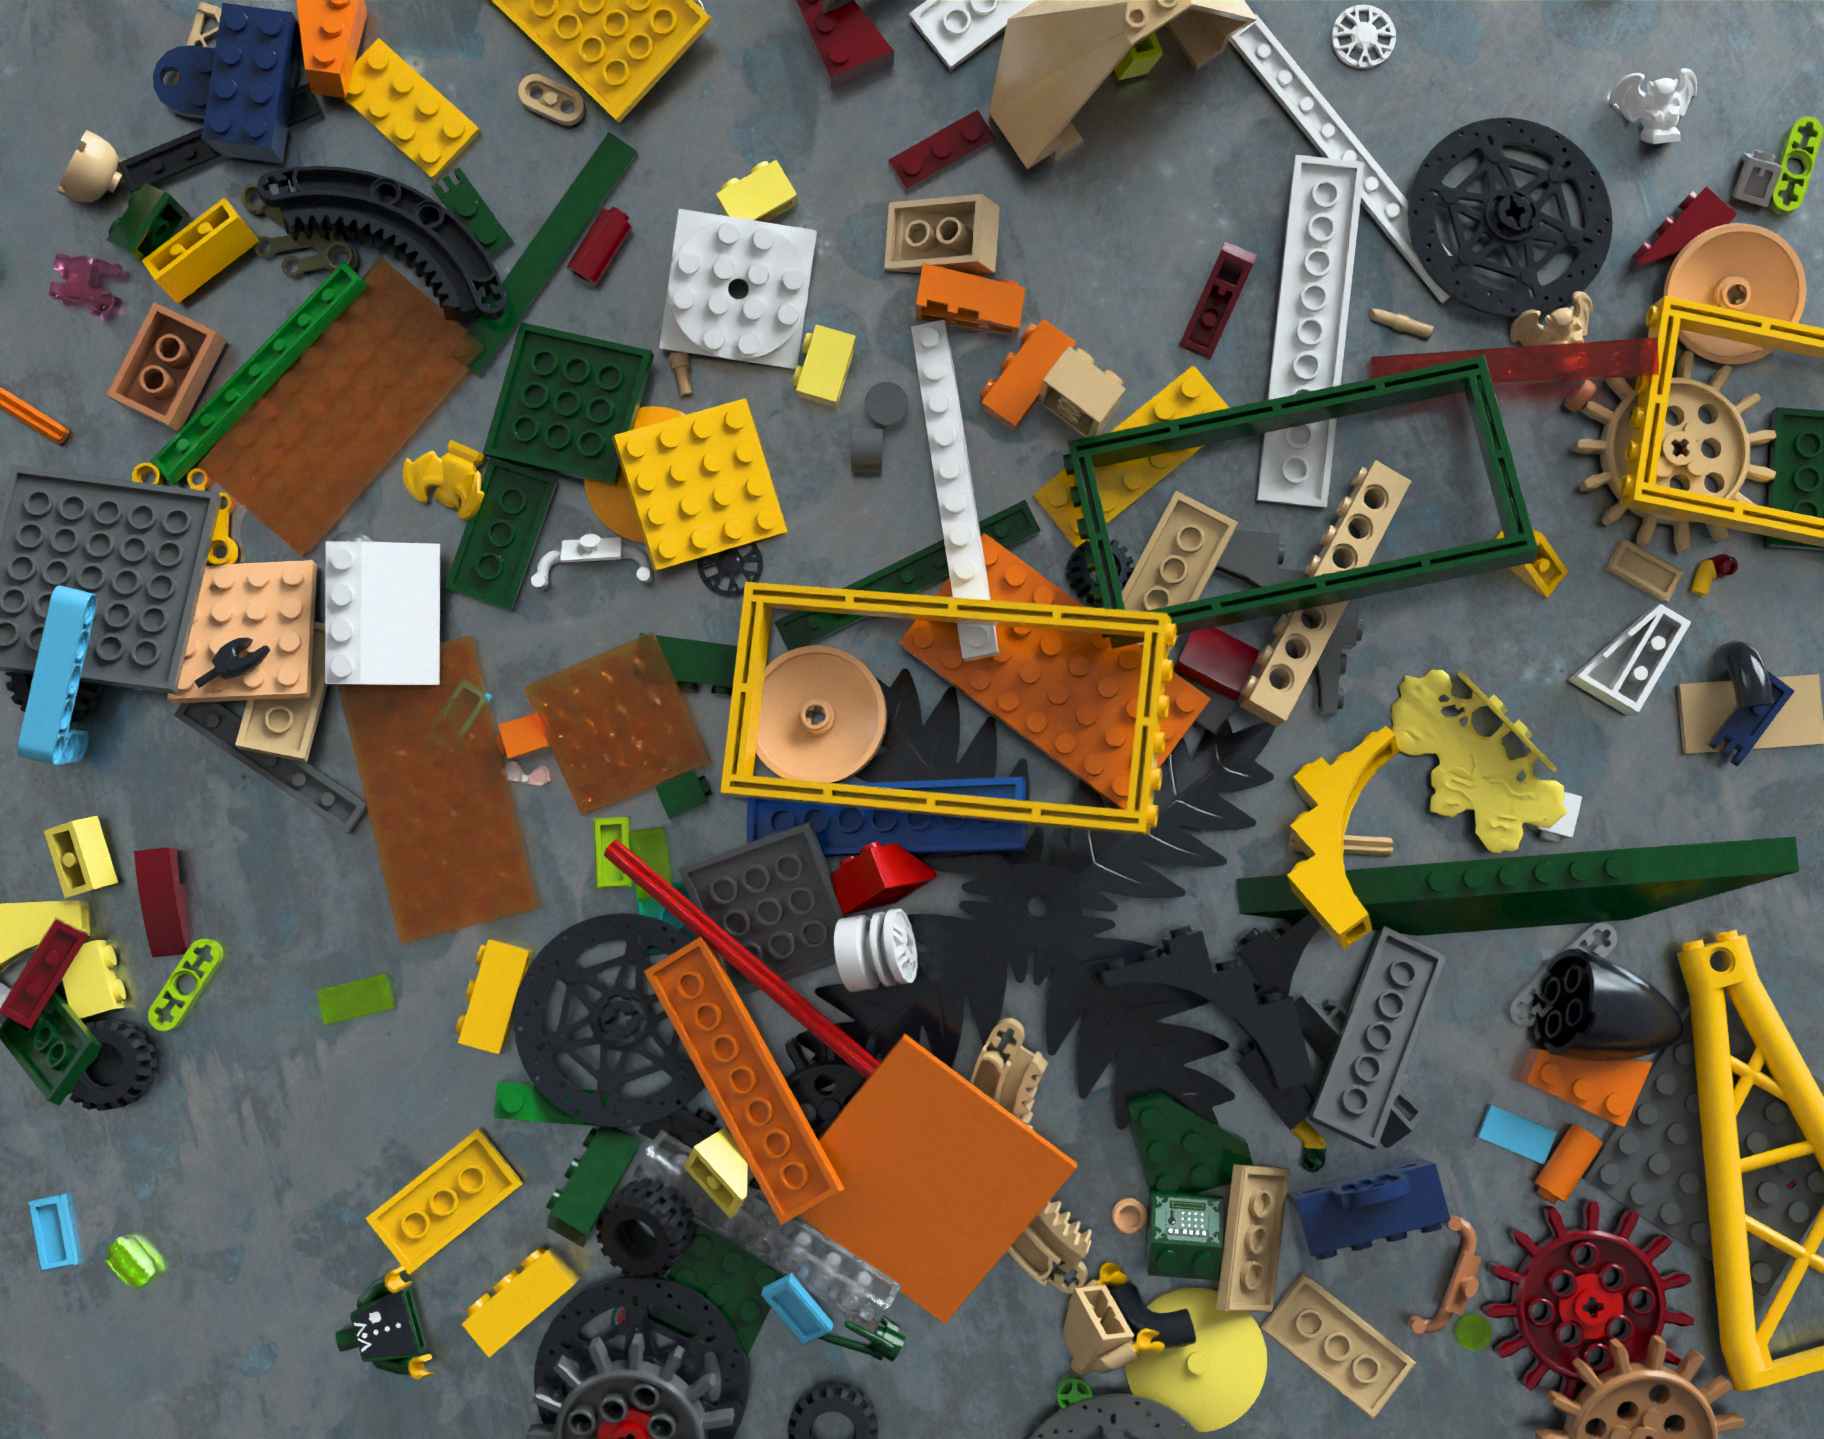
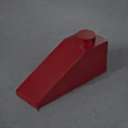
M1225 241L1181 339V345L1212 357L1254 264L1256 254Z

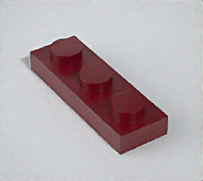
M977 109L889 159V165L905 192H908L995 142V137Z
M55 917L0 1006V1013L31 1029L87 939L88 934Z

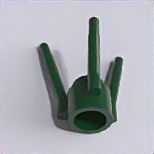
M853 1286L849 1287L848 1292L885 1328L878 1326L874 1333L850 1321L845 1322L846 1328L870 1340L868 1344L870 1346L831 1334H825L817 1339L871 1355L880 1361L884 1357L893 1362L906 1338L898 1333L900 1326L889 1320Z

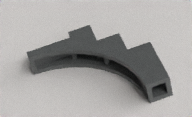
M1235 530L1214 570L1240 580L1253 589L1308 577L1304 571L1277 568V564H1283L1285 545L1279 544L1280 534ZM1344 610L1313 669L1317 688V716L1333 717L1337 714V709H1342L1344 689L1339 688L1340 674H1345L1347 655L1341 653L1342 649H1352L1356 646V641H1361L1363 620H1358V610ZM1302 613V623L1306 627L1313 629L1312 618Z

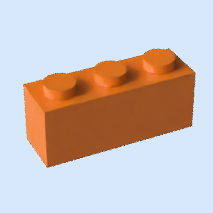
M1042 319L1037 327L1031 324L1020 339L1024 343L1017 354L1012 351L1008 354L1000 366V369L1004 372L996 382L990 379L979 395L983 398L981 409L1012 432L1016 431L1038 401L1042 381L1068 346L1074 350L1077 342L1045 319Z

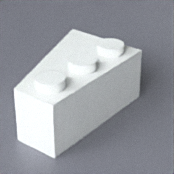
M1662 604L1657 605L1644 613L1571 676L1568 681L1627 716L1639 713L1690 626L1691 621Z

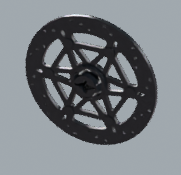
M1484 119L1463 126L1447 135L1429 152L1421 163L1411 185L1408 198L1407 216L1410 238L1420 263L1428 275L1444 292L1459 303L1478 312L1496 317L1517 318L1523 312L1532 309L1540 311V315L1561 308L1572 301L1573 293L1577 291L1583 292L1594 280L1606 259L1610 247L1613 225L1612 208L1606 186L1598 170L1587 155L1567 137L1550 127L1525 119ZM1487 138L1490 139L1492 146L1489 145ZM1502 145L1529 148L1552 160L1553 165L1548 169H1543L1504 156ZM1478 150L1481 152L1483 163L1456 188L1445 186L1442 183L1445 174L1458 160L1473 151ZM1564 164H1569L1567 169L1562 168ZM1495 168L1499 169L1507 185L1506 188H1496ZM1509 168L1534 175L1536 178L1519 188ZM1482 173H1485L1488 194L1467 192L1465 190ZM1567 179L1573 182L1580 195L1585 214V229L1572 225L1561 186ZM1542 183H1546L1548 185L1547 189L1539 200L1535 201L1528 192ZM1429 191L1435 192L1438 195L1431 194ZM1551 195L1555 196L1561 221L1541 211V208ZM1459 200L1481 203L1480 213L1461 204ZM1496 201L1495 209L1493 211L1494 204H1492V202ZM1435 206L1448 209L1459 249L1453 256L1447 254L1440 241L1435 223ZM1459 214L1479 224L1478 229L1469 240L1465 239ZM1540 222L1560 231L1561 235L1539 232ZM1485 234L1492 243L1478 252H1474L1472 247L1481 235ZM1533 241L1553 243L1555 245L1539 262L1534 261ZM1501 247L1511 267L1485 260L1484 257ZM1513 247H1524L1525 268L1521 266ZM1564 247L1577 250L1578 255L1575 261L1564 274L1549 284L1541 285L1539 283L1537 272ZM1453 266L1458 268L1455 272L1450 270ZM1472 266H1477L1514 278L1518 285V291L1500 290L1484 285L1468 276L1467 270ZM1529 289L1532 291L1533 297L1530 296Z
M608 914L590 918L571 926L553 938L539 952L526 971L518 991L514 1010V1033L524 1069L537 1089L552 1104L570 1116L586 1123L612 1128H628L646 1125L668 1117L687 1105L702 1091L705 1084L692 1060L684 1061L677 1055L680 1038L675 1028L670 1045H667L654 1029L655 1024L668 1018L665 1010L657 1015L652 1014L650 1003L659 1001L657 995H643V972L652 967L645 960L647 948L650 946L655 947L670 956L693 942L692 938L676 927L656 918L637 914ZM640 933L642 935L641 941L637 944L635 942L636 936ZM612 941L626 942V950L623 956L581 970L572 963V959L577 954L595 945ZM555 962H560L564 969L561 970L555 966ZM631 965L636 967L634 990L622 988L623 981ZM615 966L621 967L611 989L591 978L592 974ZM559 979L566 985L558 1028L555 1032L543 1034L541 1015L545 996L552 981ZM581 982L602 993L601 997L594 1004L590 1002L579 988ZM576 995L589 1011V1015L568 1026L566 1023L572 996ZM621 996L622 1000L620 1001H614L611 1004L608 1003V1001L614 997ZM631 999H634L641 1005L633 1006L631 1003L623 1000L631 1001ZM600 1009H605L603 1017L597 1020ZM622 1011L625 1016L631 1015V1018L626 1021L627 1027L622 1029L618 1024H611L612 1021L617 1019L616 1013ZM646 1020V1024L644 1026L643 1031L639 1030L638 1033L634 1035L639 1028L640 1022ZM588 1024L591 1026L593 1037L577 1040L568 1039V1035ZM610 1034L618 1039H627L634 1035L635 1039L629 1043L622 1044L621 1040L612 1039V1041H609L602 1035ZM648 1036H651L665 1053L662 1058L641 1047V1044ZM547 1044V1048L540 1051L537 1050L538 1046ZM599 1044L600 1068L595 1069L575 1049L577 1047ZM609 1050L621 1052L613 1075L607 1074ZM562 1051L567 1053L598 1081L596 1092L588 1094L567 1081L551 1061L552 1055ZM631 1051H635L653 1062L649 1067L626 1075L622 1074ZM661 1070L665 1071L672 1078L667 1086L650 1095L630 1100L617 1099L618 1086ZM681 1070L689 1075L687 1079L679 1074ZM536 1076H539L540 1079H539V1080H535V1077H536ZM607 1097L606 1107L603 1108L601 1106L602 1099ZM651 1100V1103L647 1104L646 1101ZM678 1100L681 1101V1104H680V1105H677V1104H676V1102H677ZM662 1101L666 1102L664 1106L661 1105ZM614 1112H617L618 1115H617V1116H613V1113H614ZM627 1119H631V1123H627Z
M635 1276L619 1277L604 1281L583 1291L572 1299L552 1321L543 1337L536 1358L534 1371L535 1392L538 1386L563 1396L562 1378L553 1370L558 1358L562 1355L579 1364V1371L583 1374L595 1368L589 1353L591 1342L588 1343L578 1338L577 1333L599 1314L612 1308L623 1306L626 1311V1319L600 1335L601 1340L605 1343L622 1331L626 1332L624 1354L607 1350L610 1360H629L628 1350L634 1338L635 1328H640L641 1334H643L646 1349L643 1352V1361L663 1367L666 1363L665 1359L668 1358V1355L677 1346L684 1348L688 1356L682 1360L680 1367L674 1374L679 1376L689 1365H692L694 1369V1383L702 1377L701 1356L710 1351L714 1352L721 1375L720 1401L717 1406H713L704 1401V1396L700 1397L699 1400L705 1412L728 1408L734 1409L735 1416L732 1425L709 1429V1439L734 1438L743 1419L749 1391L747 1361L741 1342L731 1323L702 1294L686 1285L661 1277L650 1280L647 1276L642 1280L635 1279ZM634 1295L638 1297V1304H634ZM656 1305L674 1311L693 1323L699 1332L688 1338L648 1318L647 1306ZM650 1330L677 1342L678 1345L658 1353L655 1352ZM712 1334L715 1335V1337H714L713 1339H711V1340H709V1341L706 1340V1338H707L708 1336H710V1335H712ZM562 1342L570 1344L571 1347L563 1345ZM638 1389L640 1394L645 1397L651 1398L655 1396L650 1389ZM619 1403L611 1407V1409L617 1411L623 1409ZM537 1405L543 1424H555L558 1413ZM575 1415L576 1419L582 1423L591 1422L586 1415Z

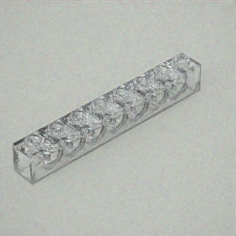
M661 1129L642 1156L632 1175L639 1181L650 1179L652 1184L659 1180L664 1182V1187L666 1188L672 1186L677 1190L675 1194L679 1198L683 1196L687 1200L685 1206L692 1209L694 1217L786 1276L792 1273L806 1290L873 1333L900 1291L901 1284L797 1217L780 1225L766 1197L748 1185L747 1196L737 1214L730 1219L683 1167L693 1149Z

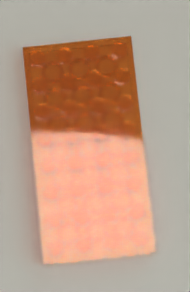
M382 257L362 277L368 286L242 415L198 465L201 470L304 558L486 349L480 341L458 322L445 320L444 311Z
M466 636L440 643V685L337 684L400 943H407L540 908L503 758L495 738L497 733L473 637Z

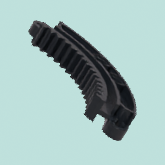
M293 167L270 171L260 177L258 192L262 202L273 208L280 207L287 235H290L294 241H298L300 232H303L307 239H311L314 231H318L321 238H325L327 232L332 231L334 239H338L342 232H346L348 241H352L357 234L360 237L361 244H365L371 238L373 248L377 249L384 243L386 254L389 255L395 250L398 261L406 258L409 269L416 267L417 276L419 278L424 276L425 285L432 287L433 296L435 298L438 297L439 306L444 311L445 320L459 322L462 321L461 315L475 311L484 319L497 320L506 313V293L498 272L487 252L456 216L417 189L389 177L346 167ZM288 180H290L291 186L294 187L295 192H291ZM277 184L279 194L272 195L270 185ZM387 196L394 198L391 202L387 203L379 201ZM426 219L437 220V222L432 225H425L422 223ZM492 294L497 307L490 308L489 304H486V296Z

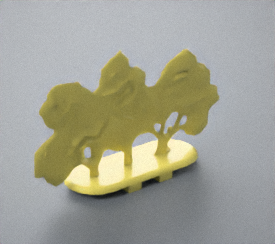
M1431 670L1421 678L1405 676L1403 682L1399 685L1401 697L1391 705L1390 718L1393 725L1390 730L1396 736L1400 752L1410 756L1436 754L1439 758L1440 764L1431 771V785L1435 788V794L1431 796L1430 812L1442 816L1455 817L1466 809L1474 810L1475 833L1488 851L1492 853H1501L1504 850L1511 852L1519 849V843L1523 837L1522 825L1524 823L1550 828L1567 814V809L1562 805L1565 798L1564 786L1557 781L1540 780L1534 776L1533 762L1539 758L1551 771L1557 772L1558 769L1529 740L1533 736L1530 730L1520 720L1513 724L1504 715L1508 709L1495 694L1488 699L1460 670L1458 671L1459 678L1472 690L1471 699H1460L1452 696L1450 677L1443 670ZM1444 694L1450 698L1447 702L1439 701L1440 696ZM1456 705L1455 708L1457 710L1462 707L1464 708V711L1457 716H1445L1441 711L1442 708ZM1482 706H1488L1503 722L1502 726L1492 736L1483 737L1472 726V712ZM1466 716L1468 719L1467 724L1462 727L1460 719ZM1512 731L1531 751L1525 757L1511 760L1507 757L1505 747L1502 745V738ZM1524 770L1526 777L1522 782H1518L1516 777Z

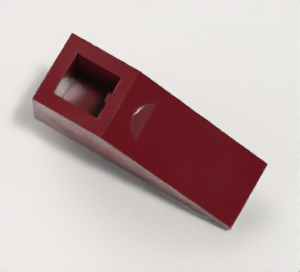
M1707 186L1698 195L1692 191L1679 204L1678 207L1682 212L1674 220L1669 216L1656 229L1655 232L1659 237L1651 245L1646 241L1633 254L1632 257L1637 261L1629 270L1634 273L1676 258L1680 251L1696 236L1711 228L1729 224L1737 213Z

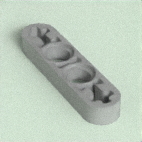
M1591 923L1562 951L1576 949L1588 953L1579 944L1583 942L1584 946H1589L1595 940V936L1592 934L1594 931H1606L1607 935L1604 939L1607 944L1605 946L1597 944L1590 950L1595 955L1605 958L1617 944V933L1607 923ZM1548 964L1508 1003L1507 1015L1514 1024L1523 1027L1534 1025L1536 1012L1543 1017L1554 1007L1547 1004L1542 1009L1538 1003L1529 1009L1530 1014L1535 1015L1533 1018L1532 1016L1529 1019L1516 1016L1519 1013L1518 1003L1526 1005L1534 999V997L1528 995L1531 990L1540 999L1545 1001L1544 994L1540 990V983L1551 974L1546 969Z

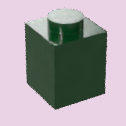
M695 770L655 787L671 821L710 805L707 796L713 794L706 776L699 777Z

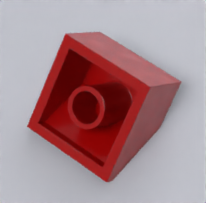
M880 842L870 843L860 849V855L851 856L840 861V868L830 874L843 915L895 904L937 878L936 872L897 843L881 846Z

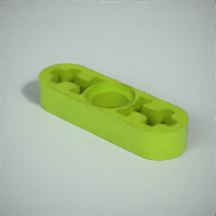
M1813 117L1798 119L1787 132L1778 162L1783 169L1768 205L1775 214L1789 215L1799 208L1804 200L1823 137V127ZM1804 127L1808 128V135L1812 137L1803 144L1802 149H1796L1801 144L1803 134L1798 131ZM1789 158H1798L1802 161L1804 165L1802 174L1795 175L1788 170L1787 161ZM1788 183L1794 184L1788 194V198L1793 201L1787 205L1782 204L1783 198L1778 195H1781L1787 189Z
M199 939L188 948L149 1008L148 1020L155 1029L170 1031L182 1024L223 960V949L218 942L212 939ZM209 946L212 948L209 953L213 957L212 961H204L198 968V970L205 972L203 976L197 971L187 968L189 963L191 966H197L201 959V955L197 953L200 948L207 949ZM185 974L190 975L195 981V988L189 995H183L177 989L178 979ZM169 993L173 998L185 1002L183 1007L181 1004H175L170 1014L174 1017L173 1021L161 1022L160 1008L167 1009L174 1001L167 998Z

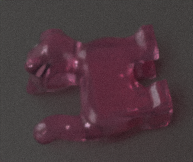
M56 254L54 268L55 270H61L62 277H67L65 282H51L49 296L53 300L64 301L67 299L77 304H84L89 309L90 314L101 317L104 312L112 309L115 302H120V299L108 289L96 287L101 272L109 276L121 274L122 266L120 264L112 265L104 260L83 255L71 257L66 254Z

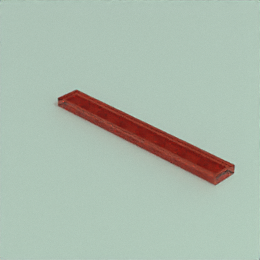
M1658 337L1371 357L1372 378L1485 355L1493 386L1659 375Z

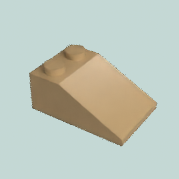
M983 194L889 202L884 269L895 272L921 273L922 264L926 263L967 274H995L1000 207Z

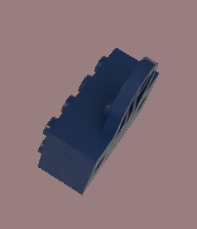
M222 3L216 47L208 48L190 45L178 46L167 51L156 64L153 72V88L159 100L172 112L186 117L204 119L201 139L213 154L283 164L301 47L299 23L292 12ZM170 71L179 72L180 80L176 85L168 87L163 84V78L166 73Z
M1423 1158L1288 1192L1286 1196L1300 1249L1309 1256H1316L1317 1260L1335 1257L1338 1255V1249L1351 1247V1251L1370 1248L1373 1246L1372 1241L1380 1238H1385L1386 1242L1402 1240L1408 1237L1406 1232L1420 1229L1421 1233L1433 1232L1442 1229V1222L1451 1220L1436 1163Z

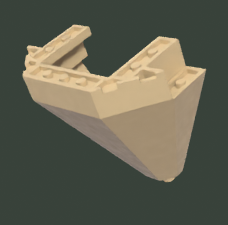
M1036 0L1008 18L989 109L988 123L995 121L1027 169L1047 156H1050L1053 162H1056L1083 144L1082 137L1071 123L1072 118L1134 44L1165 25L1190 63L1197 70L1223 53L1228 39L1256 21L1257 18L1244 0Z

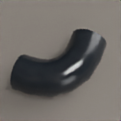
M1734 640L1722 644L1715 652L1714 663L1721 674L1731 677L1737 709L1773 704L1774 700L1768 671L1763 658L1754 646L1747 642Z
M1122 1285L1110 1291L1134 1335L1133 1342H1136L1137 1335L1141 1330L1151 1329L1160 1333L1152 1338L1151 1343L1161 1342L1165 1345L1164 1349L1180 1348L1196 1343L1193 1322L1186 1308L1169 1313H1156L1145 1306L1138 1288L1134 1285Z

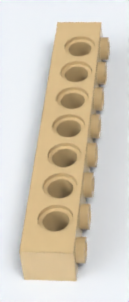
M1377 460L1366 468L1361 466L1351 481V485L1355 487L1351 496H1345L1335 512L1339 516L1335 526L1330 525L1320 540V544L1324 545L1319 556L1314 555L1305 568L1304 573L1308 575L1307 578L1368 566L1412 481ZM1364 496H1369L1374 500L1375 509H1371L1365 504ZM1349 525H1353L1359 530L1360 539L1354 538L1349 533ZM1333 554L1342 557L1345 563L1344 569L1335 565ZM1349 600L1289 612L1287 616L1283 614L1272 632L1277 635L1271 646L1267 644L1257 659V663L1261 666L1256 676L1250 675L1242 687L1241 694L1245 696L1240 706L1275 727L1286 722ZM1302 613L1312 618L1313 629L1306 627L1302 623ZM1286 643L1296 647L1298 652L1297 659L1288 656L1285 650ZM1270 673L1280 677L1282 681L1281 689H1276L1271 685L1269 680Z

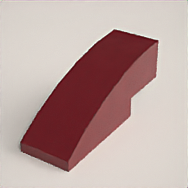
M167 847L134 851L140 904L152 958L185 954L189 948L184 885L179 881L177 848Z

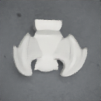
M1682 68L1678 72L1679 81L1678 79L1672 80L1669 78L1658 79L1654 82L1649 81L1647 84L1648 93L1640 90V85L1645 76L1640 73H1632L1616 82L1610 94L1609 102L1612 106L1616 103L1621 113L1629 122L1640 119L1644 126V129L1641 131V140L1651 144L1681 141V134L1677 130L1676 125L1679 117H1684L1691 98L1697 95V79L1692 70Z

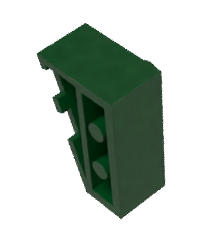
M600 1126L598 1130L592 1127L582 1145L587 1148L581 1160L573 1159L564 1177L569 1179L563 1191L556 1188L546 1205V1208L551 1210L548 1216L547 1228L584 1248L591 1230L598 1218L600 1219L599 1214L607 1205L615 1189L619 1186L639 1150L641 1141L618 1128Z

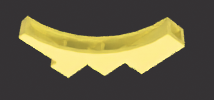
M70 900L0 904V974L12 963L37 948L55 917L84 931L90 936V901Z

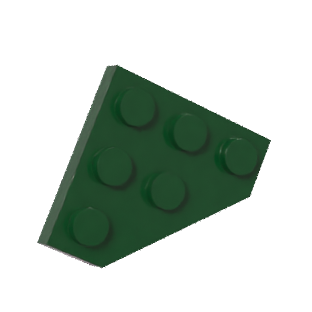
M1159 1092L1126 1101L1150 1198L1152 1191L1195 1194L1228 1185L1232 1182L1234 1164L1253 1166L1249 1147L1245 1139L1234 1133L1231 1134L1197 1112L1174 1102L1172 1098Z

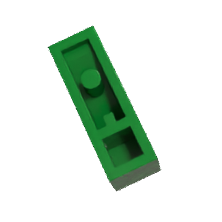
M509 1080L497 1082L493 1118L598 1126L576 1119L557 1108L537 1089L534 1083ZM578 1088L588 1094L596 1092V1089ZM607 1097L602 1099L601 1106L604 1108L607 1104Z

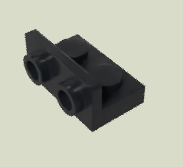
M678 1100V1101L676 1102V1104H677V1105H680V1104H681V1101ZM662 1101V1102H661V1105H662V1106H664V1105L666 1104L665 1101ZM683 1107L668 1117L642 1125L638 1132L688 1158L694 1146L718 1132L721 1125L715 1123L718 1118L717 1116L702 1108H698L697 1112Z

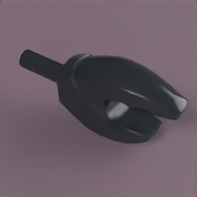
M248 637L234 639L222 646L213 657L212 663L215 668L194 682L200 688L219 675L224 680L246 675L261 664L269 654L270 648L265 645L254 652H250L246 657L239 658V654L247 649L253 640Z

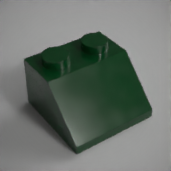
M146 182L141 189L133 192L128 201L129 207L122 217L117 218L112 223L109 229V236L106 239L117 250L144 267L145 265L142 260L172 238L189 214L170 194Z

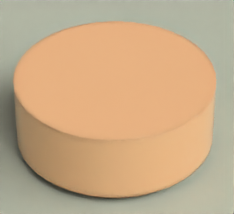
M1123 1198L1113 1206L1111 1220L1118 1231L1132 1235L1140 1232L1145 1227L1147 1211L1140 1201L1134 1198Z

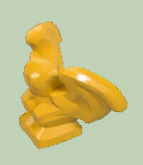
M450 439L447 446L448 453L441 458H438L434 451L425 453L414 462L407 458L403 465V481L408 492L416 500L427 503L428 488L430 486H437L438 488L435 490L433 498L445 507L457 508L459 510L457 517L460 520L466 521L475 516L484 498V492L481 491V473L477 471V467L485 463L487 459L485 455Z

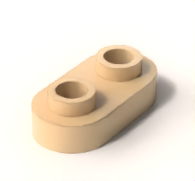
M530 74L523 78L519 84L518 94L522 104L527 109L561 125L571 126L578 123L585 114L584 101L576 90L546 76ZM536 90L543 92L542 97L539 99L531 97L532 93ZM570 104L574 106V110L571 113L566 114L562 112L565 105Z

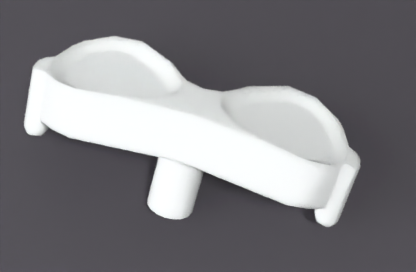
M516 761L509 762L501 772L510 782L539 787L546 786L552 780L550 778V771L546 766H540L530 775H526Z

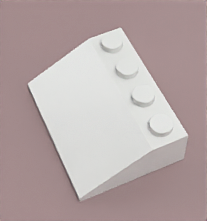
M326 541L325 684L440 685V544Z

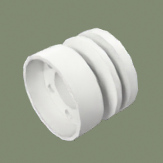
M902 909L888 910L887 914L885 912H876L871 920L866 915L838 920L834 932L836 964L840 977L850 992L878 988L880 982L887 987L894 986L897 982L899 984H906L914 981L917 973V949L911 923Z

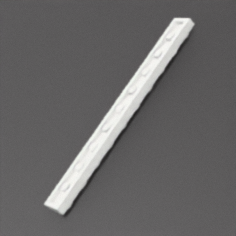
M1255 14L1256 21L1231 36L1228 40L1324 158L1365 162L1360 203L1443 304L1451 296L1444 292L1428 275L1414 250L1408 228V200L1258 15ZM1443 245L1447 254L1449 256H1452L1450 252L1446 249V247ZM1453 266L1450 270L1455 272L1458 268Z
M945 319L911 326L952 595L956 598L991 600L948 326ZM957 623L962 659L965 662L1000 655L994 625Z

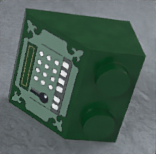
M1152 1191L1145 1252L1147 1274L1150 1276L1219 1281L1223 1252V1196Z

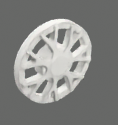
M1356 5L1346 9L1339 15L1332 28L1331 42L1336 55L1345 64L1358 69H1370L1382 64L1390 56L1396 42V31L1389 16L1379 8L1371 5ZM1358 12H1367L1368 22H1360ZM1346 17L1355 24L1352 30L1341 24ZM1378 18H1380L1385 24V26L1379 30H1377L1375 26L1372 25V23ZM1348 35L1350 43L1340 46L1338 37ZM1378 36L1389 37V46L1378 43ZM1374 47L1380 58L1372 61L1368 51ZM1353 48L1362 52L1359 61L1349 57ZM1344 49L1348 50L1347 54L1343 52ZM1363 57L1366 58L1367 62H1362Z

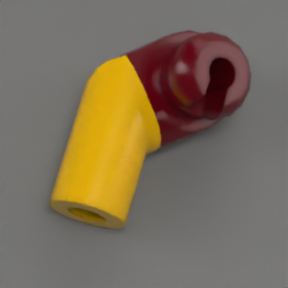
M1719 554L1703 560L1698 567L1690 592L1707 597L1713 580L1733 575L1737 571V560L1727 554Z

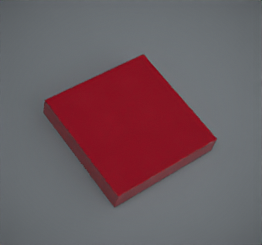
M1217 628L1191 632L1174 669L1237 701L1260 651Z

